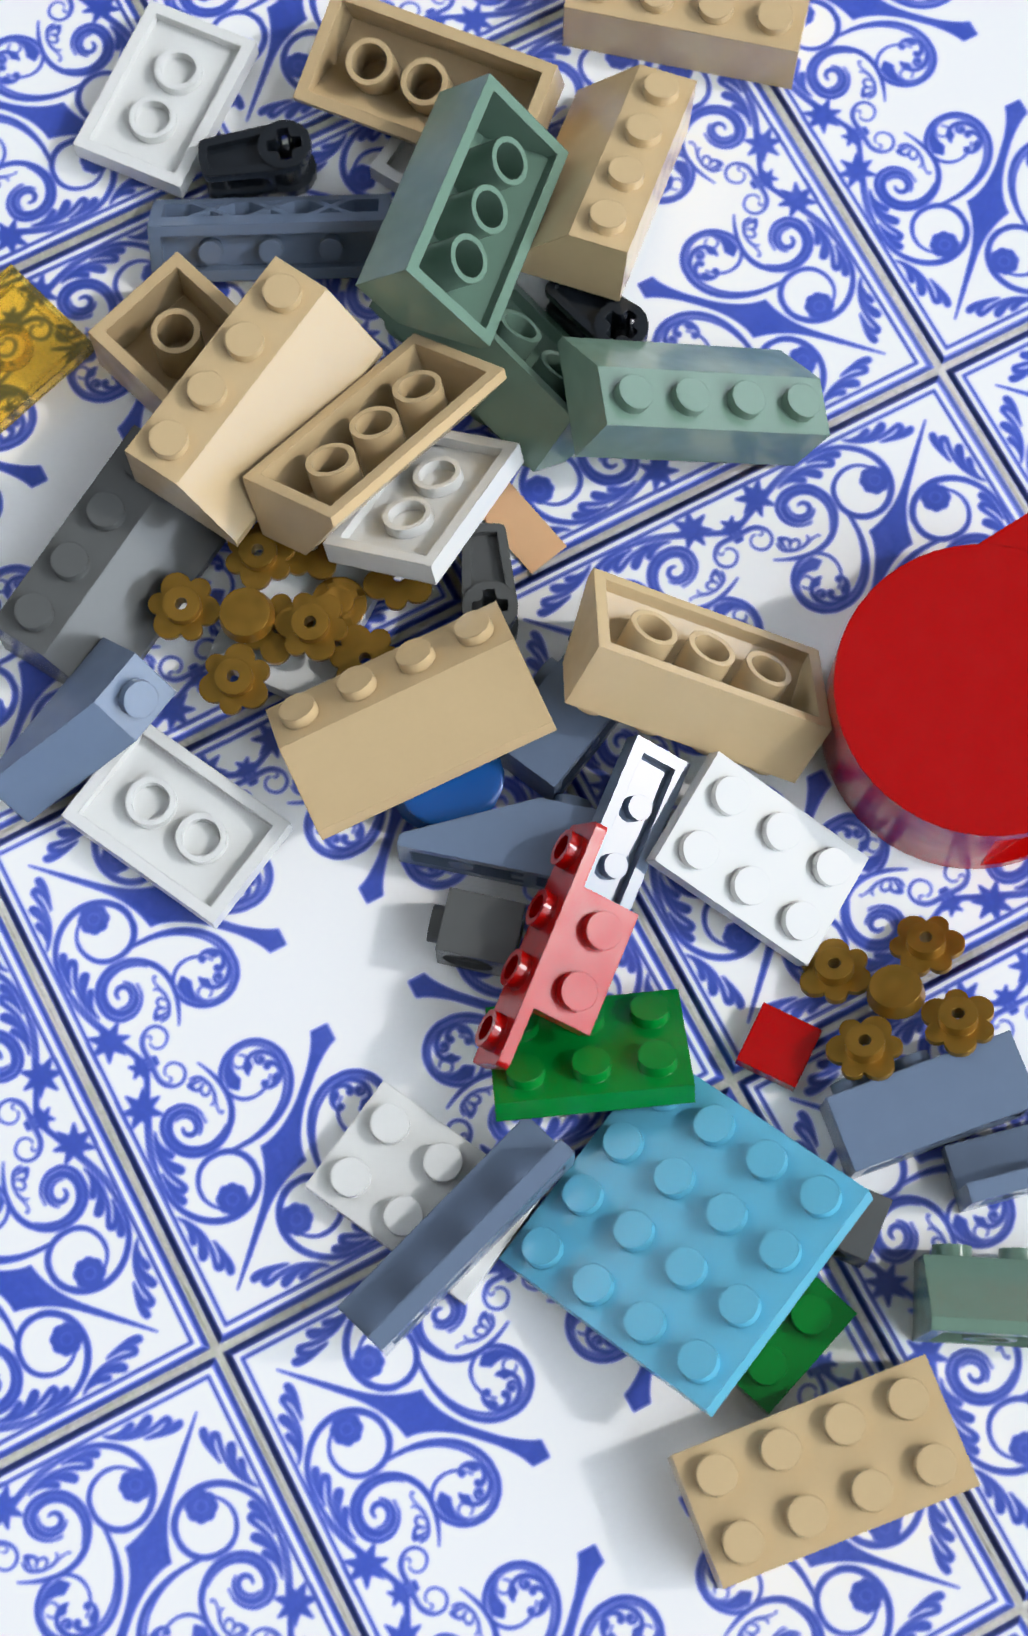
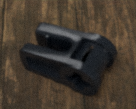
M279 120L263 126L202 139L198 144V159L210 198L299 196L312 188L317 179V165L312 154V142L309 133L300 123L292 120ZM283 135L287 136L289 144H283L281 138ZM293 173L294 181L290 182L287 174Z
M552 281L546 284L545 295L550 301L546 305L545 311L571 337L647 342L649 330L647 315L640 306L622 296L620 302Z

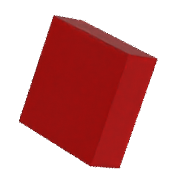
M763 1002L735 1064L794 1092L823 1030Z

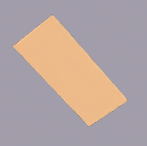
M510 482L483 519L486 523H499L505 526L509 549L531 574L567 547Z

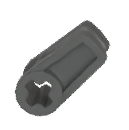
M481 523L462 549V615L497 601L516 640L519 628L517 616L518 601L506 528L503 524Z

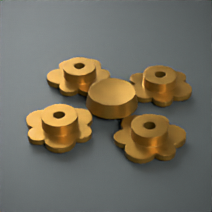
M258 522L254 525L253 529H250L238 547L228 541V547L232 553L226 558V567L230 573L240 575V579L245 587L231 591L223 599L221 606L215 598L210 596L211 586L206 579L195 578L190 581L185 574L178 572L167 575L161 583V593L152 595L148 601L150 611L156 615L153 623L154 630L164 640H175L182 635L187 641H197L203 634V627L211 626L219 620L223 632L230 639L238 642L231 645L226 650L224 656L222 654H212L207 658L205 667L208 674L199 683V693L202 698L208 703L219 704L222 712L229 716L238 714L242 707L258 709L268 699V689L264 682L270 676V667L265 661L256 660L253 650L246 643L257 642L264 638L271 631L274 622L277 632L286 638L285 649L290 655L298 657L306 653L311 660L316 662L330 659L335 652V641L343 640L348 634L347 624L344 620L340 619L342 605L339 599L332 594H321L314 599L309 593H299L293 599V607L285 608L275 616V608L272 601L260 590L265 589L269 585L271 578L281 581L289 575L290 566L287 561L294 556L296 551L262 535ZM257 550H263L261 555H254ZM187 603L184 609H178L180 604ZM310 621L316 622L315 626L311 628L306 627ZM233 675H239L237 681L230 682V678Z
M322 542L317 545L318 548L309 552L307 555L296 551L294 556L287 562L290 566V574L294 576H302L308 572L312 578L324 580L314 590L312 594L314 599L321 594H332L339 599L342 605L340 619L344 620L347 624L348 634L341 640V645L336 646L335 652L330 658L331 664L338 669L336 674L338 676L350 667L361 665L360 661L364 658L372 660L395 649V647L390 646L391 636L386 630L375 629L370 633L366 627L358 625L366 612V595L372 600H385V604L390 610L400 611L406 607L407 602L421 604L427 601L432 593V584L406 578L402 581H395L394 578L396 576L374 571L369 572L365 576L363 588L350 578L332 577L336 571L337 563L328 561ZM276 594L271 599L275 608V616L281 610L293 607L291 598L286 594ZM310 621L306 627H313L314 621ZM274 622L271 631L264 638L257 642L246 643V645L250 646L252 650L260 649L262 658L268 664L281 665L291 655L285 649L286 638L274 632L276 629Z
M908 916L902 919L897 927L898 936L889 943L890 954L900 959V964L884 966L878 969L872 977L866 969L868 964L867 954L860 949L849 950L846 942L836 938L827 939L822 942L809 965L801 966L804 972L800 977V988L805 995L812 998L825 996L829 1003L837 1005L845 1002L848 994L861 995L867 992L866 997L870 1008L879 1015L868 1017L862 1023L855 1019L845 1020L839 1026V1035L828 1040L825 1047L826 1056L831 1063L841 1066L842 1074L846 1079L859 1080L864 1075L874 1081L888 1079L895 1069L894 1059L898 1058L903 1052V1043L898 1037L892 1036V1027L887 1019H905L916 1014L920 1009L922 1021L927 1025L925 1029L926 1041L933 1046L944 1044L945 1050L952 1056H969L975 1051L977 1043H987L993 1039L994 1027L990 1022L994 1017V1006L988 998L983 996L968 998V995L963 990L952 989L946 993L944 999L934 998L925 1002L926 993L920 977L927 975L930 971L939 975L948 973L952 968V959L961 956L965 950L963 935L955 930H949V923L944 917L933 916L927 921L919 916Z

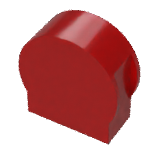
M1028 513L979 544L952 546L927 553L903 564L884 577L869 591L850 618L826 682L825 691L832 730L822 743V748L829 773L837 790L847 806L871 832L901 852L932 864L959 869H987L1002 867L1028 859Z

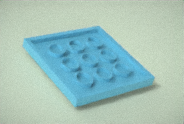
M693 1074L695 1103L613 1110L574 1160V1165L560 1178L499 1259L518 1276L712 1418L873 1200V1197L867 1188Z

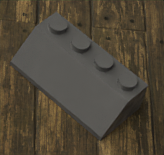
M133 425L0 610V641L4 648L62 684L65 683L103 637L135 652L143 660L159 638L153 626L156 615L148 607L150 597L156 593H161V583L171 573L185 574L190 581L195 578H201L227 541L135 481L124 450L141 430L136 425Z

